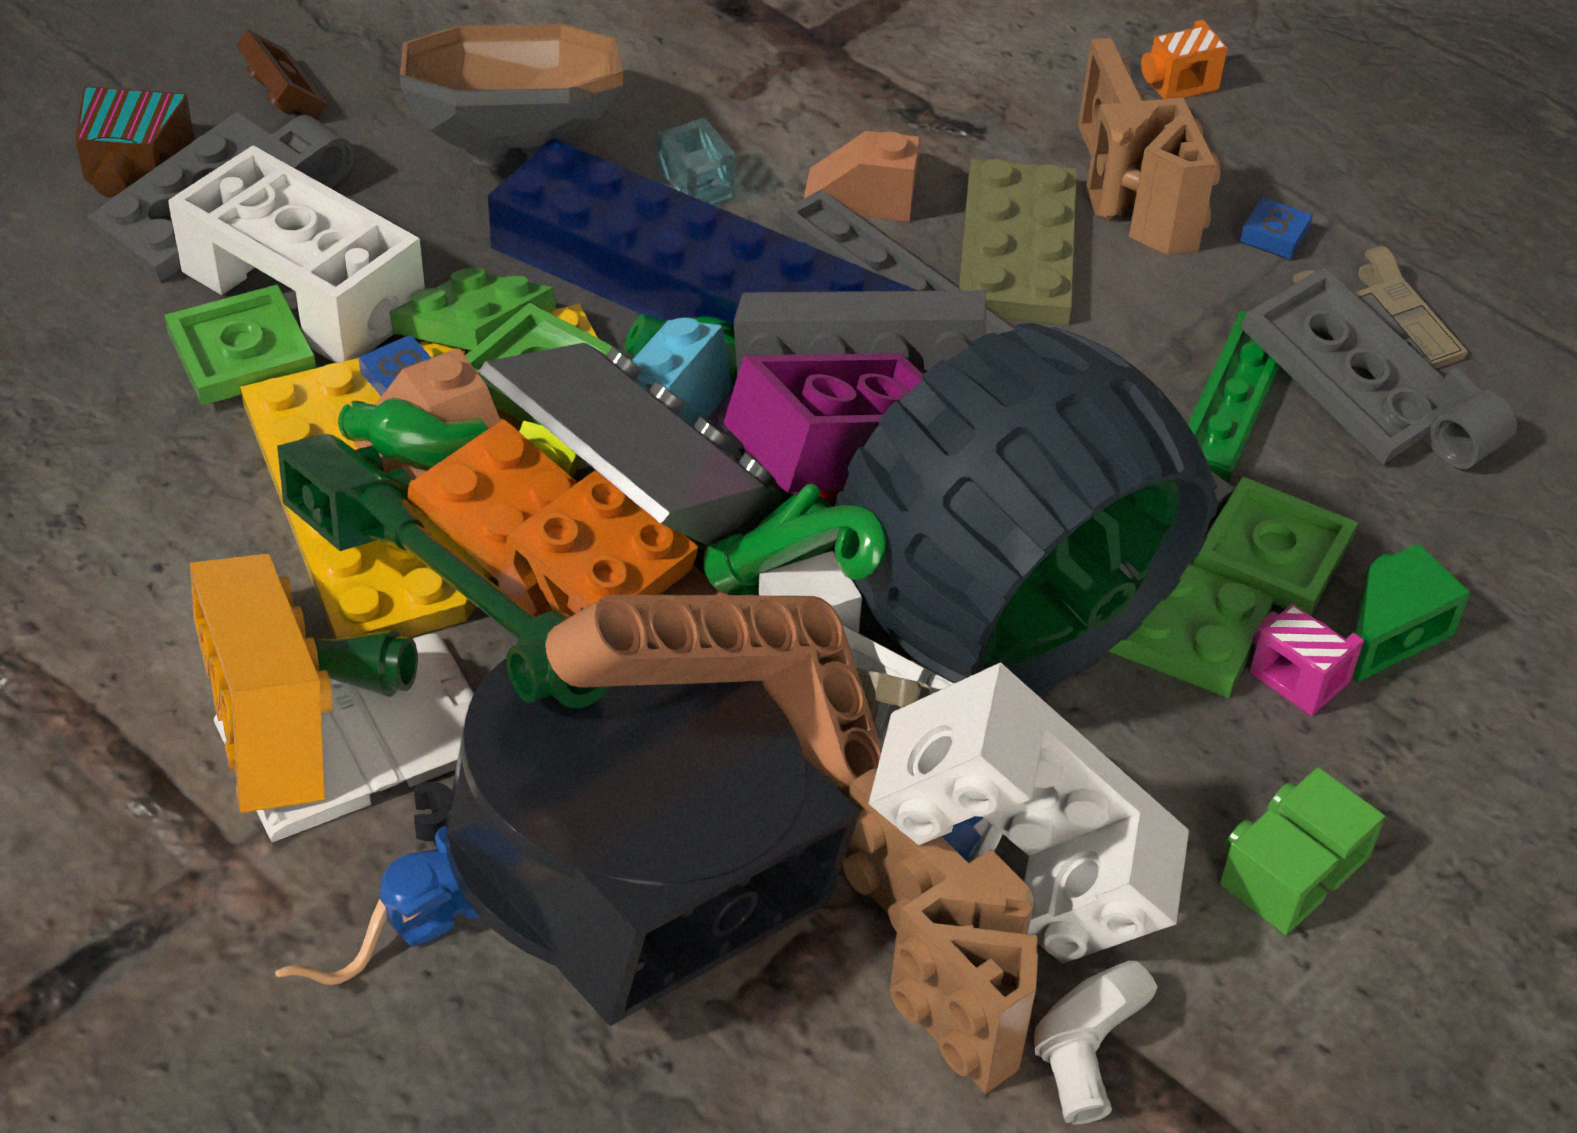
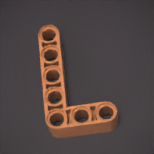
M609 595L554 626L547 635L545 643L546 654L552 669L560 679L576 687L762 681L765 691L778 704L792 725L800 743L803 756L848 799L851 781L872 768L877 771L882 746L844 627L834 608L820 597L769 595Z

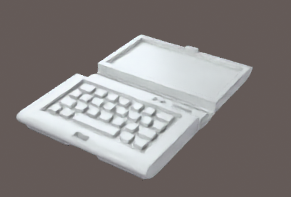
M426 634L413 639L418 652V667L415 681L408 691H397L393 696L388 697L330 679L333 700L332 712L321 713L325 800L257 810L271 842L371 805L370 794L372 792L383 791L398 785V783L406 780L409 787L456 770L465 717L474 692L440 634ZM215 715L213 721L225 744L226 737L223 721H218L217 715Z

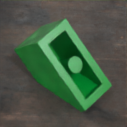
M1419 543L1394 555L1387 553L1380 556L1365 572V583L1356 608L1354 633L1364 639L1352 678L1356 682L1362 681L1455 635L1470 592Z

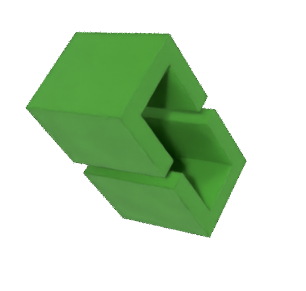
M1317 767L1298 785H1295L1293 782L1283 785L1270 801L1266 813L1255 823L1247 819L1234 829L1223 847V853L1228 857L1220 885L1287 936L1325 900L1327 891L1320 887L1319 883H1322L1334 892L1371 857L1385 815Z

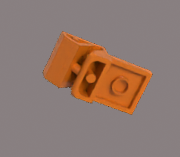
M502 419L409 483L407 500L499 580L498 587L535 617L550 611H560L573 616L599 599L609 595H661L692 571L698 546L688 537L659 523L597 470L577 482L505 419Z

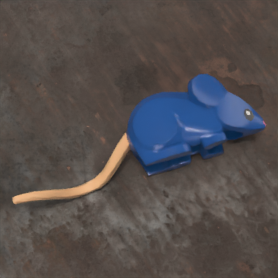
M445 826L441 827L435 834V842L438 849L406 854L391 862L385 869L381 877L379 901L372 914L360 952L354 961L345 968L333 973L310 966L290 965L276 970V976L281 978L299 975L326 985L340 984L350 980L365 968L371 959L386 920L410 946L429 942L447 933L453 928V917L460 913L468 919L480 917L465 899L452 874L445 847Z

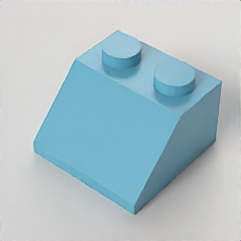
M693 318L668 320L632 359L643 368L637 378L649 388L658 381L683 399L687 404L680 413L694 424L700 416L707 419L733 388L722 325L698 323Z

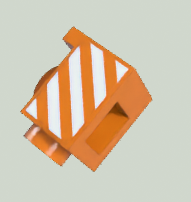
M1203 19L1194 21L1193 28L1154 36L1152 51L1143 54L1141 59L1142 73L1145 80L1155 88L1163 99L1189 97L1216 91L1220 87L1228 47Z

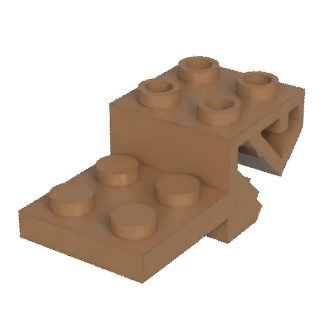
M1091 39L1078 127L1091 155L1086 194L1096 217L1109 221L1114 215L1121 217L1130 206H1134L1129 232L1130 238L1167 255L1199 252L1203 229L1209 227L1211 220L1209 200L1212 186L1217 185L1220 179L1218 156L1215 152H1210L1203 137V128L1200 120L1194 119L1184 97L1145 101L1143 92L1136 90L1132 82L1127 59L1121 58L1113 39Z
M872 768L851 781L849 800L861 813L843 860L845 875L856 891L862 895L869 894L884 909L897 932L890 983L891 998L897 1010L907 1021L913 1024L919 1023L938 1043L943 1058L953 1071L961 1076L968 1075L987 1094L1020 1069L1037 981V936L1028 935L1034 905L1033 895L1029 886L992 849L968 863L942 836L918 845L902 833L895 825L868 804L877 772Z

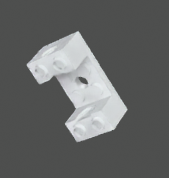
M254 145L168 200L183 273L220 295L225 294L247 279L246 273L254 268L295 290L301 330L309 347L334 363L355 359L367 354L391 337L394 333L389 312L411 301V295L415 292L425 289L420 238Z
M1001 662L891 713L868 804L918 845L952 832L953 825L974 816L985 818L1029 856L1024 882L1031 890L1034 905L1028 935H1036L1037 943L1062 964L1177 923L1189 830Z

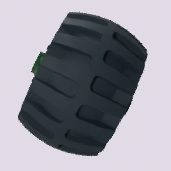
M1036 323L1018 324L1012 331L1001 334L991 332L972 341L969 348L958 353L948 361L943 359L923 374L922 381L900 401H895L878 420L879 426L870 436L864 447L858 448L847 468L849 476L844 490L837 495L835 506L855 505L870 510L884 528L887 546L882 563L875 572L866 578L853 581L876 620L906 653L921 665L954 684L1001 662L1039 696L1053 690L1056 684L1074 674L1080 675L1099 662V658L1121 640L1125 641L1143 624L1142 621L1162 600L1167 599L1181 581L1180 577L1191 560L1200 553L1207 539L1206 531L1210 519L1216 516L1218 500L1213 489L1216 484L1208 461L1194 433L1180 412L1155 383L1120 355L1088 338L1053 326L1049 328Z

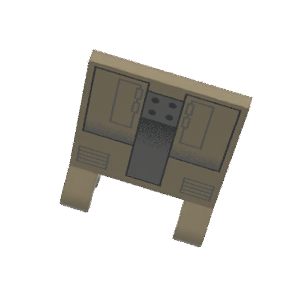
M1377 246L1366 250L1365 258L1371 263L1361 266L1358 270V276L1369 287L1354 292V294L1434 369L1465 359L1468 351L1404 280L1392 252L1386 246ZM1305 270L1293 275L1292 280L1294 283H1297L1315 271ZM1322 331L1330 341L1334 340L1328 332ZM1366 369L1355 370L1359 376L1375 380L1374 376Z

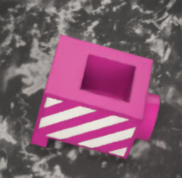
M1292 603L1280 615L1276 612H1271L1257 627L1252 638L1253 644L1257 647L1249 673L1307 714L1313 716L1350 683L1364 639L1355 633L1344 639L1325 623L1316 620Z

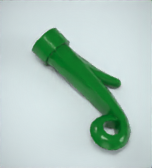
M807 484L781 512L746 535L735 534L709 545L704 553L703 565L706 576L712 586L721 593L731 594L756 584L759 581L760 573L770 571L813 549L836 540L835 558L844 576L852 580H859L875 572L882 563L887 546L886 534L874 513L861 506L841 505L807 513L820 494V489L815 484Z

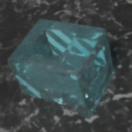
M705 118L657 132V168L681 195L682 206L687 212L735 196L736 153Z

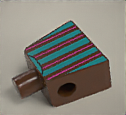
M85 86L83 90L76 131V146L84 179L93 184L95 189L103 196L109 198L116 196L194 140L186 93Z

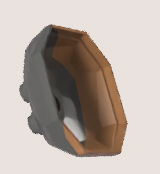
M566 24L455 26L403 42L400 87L413 118L451 145L466 148V152L472 154V161L475 164L485 166L501 164L505 161V154L513 148H520L523 153H526L527 161L531 163L550 164L559 160V152L564 150V146H573L579 143L592 129L622 89L623 69L617 38Z

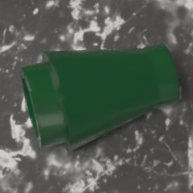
M397 630L335 639L319 638L315 643L319 671L326 670L329 679L388 697L393 696L397 691H408L415 681L418 667L416 643L410 637H402Z

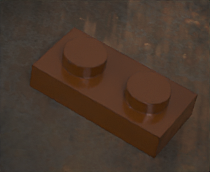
M250 30L245 32L236 47L249 63L247 67L249 74L269 90L267 94L268 100L288 115H293L297 111L317 119L328 104L285 48Z

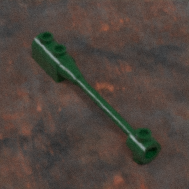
M320 434L277 446L283 504L335 548L343 551L379 540L402 550H408L518 639L517 645L508 649L506 664L513 688L523 701L532 703L552 695L566 707L583 708L598 701L609 690L610 686L576 687L560 679L552 669L547 658L545 643L547 635L552 628L571 616L560 611H550L535 617L427 532L411 507L412 503L407 500L409 483L411 482L408 474L402 468L384 472L381 457L375 447L370 445L354 450L343 440L331 434Z

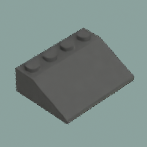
M587 343L574 344L489 360L478 371L659 523L708 546L735 534L746 535L754 531L767 516L788 500V498L770 485L775 478L755 457L746 452L740 460L725 449L731 441L727 434L702 416L699 417L695 424L680 413L687 404L683 399L658 381L651 388L646 386L637 378L643 368L615 347H612L606 355Z

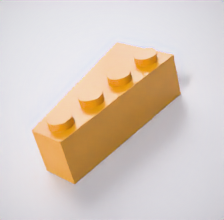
M269 553L190 562L193 620L207 678H211L218 721H223L226 737L225 752L230 770H236V797L240 813L325 800L321 713L332 712V690L327 671H319L318 654L314 638H306L302 609L300 606L293 607L289 577H278Z

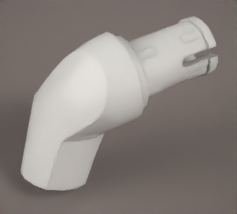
M1126 961L1085 979L1062 997L1035 1027V1055L1042 1057L1044 1061L1051 1064L1066 1123L1072 1122V1124L1078 1125L1094 1122L1106 1117L1112 1111L1110 1100H1108L1105 1086L1102 1082L1095 1051H1097L1105 1036L1115 1026L1141 1010L1155 995L1157 985L1153 977L1137 961Z

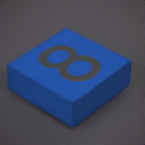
M1262 197L1242 228L1240 242L1291 260L1310 229L1313 215Z
M412 335L358 357L360 373L380 396L384 394L402 369L432 358Z

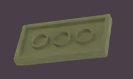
M970 158L959 289L962 291L986 290V309L1000 319L1069 325L1072 305L1077 168L1060 167L1054 164L1013 163L1001 159L982 160Z

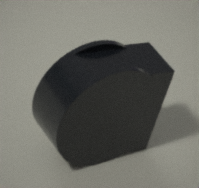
M504 659L484 678L474 693L468 707L446 818L445 847L454 879L475 912L494 931L513 945L538 959L555 965L609 1026H612L827 905L861 811L803 756L797 735L788 718L778 704L755 681L610 686L609 690L595 703L583 708H569L561 704L552 695L532 703L523 701L513 688L508 675L506 659Z

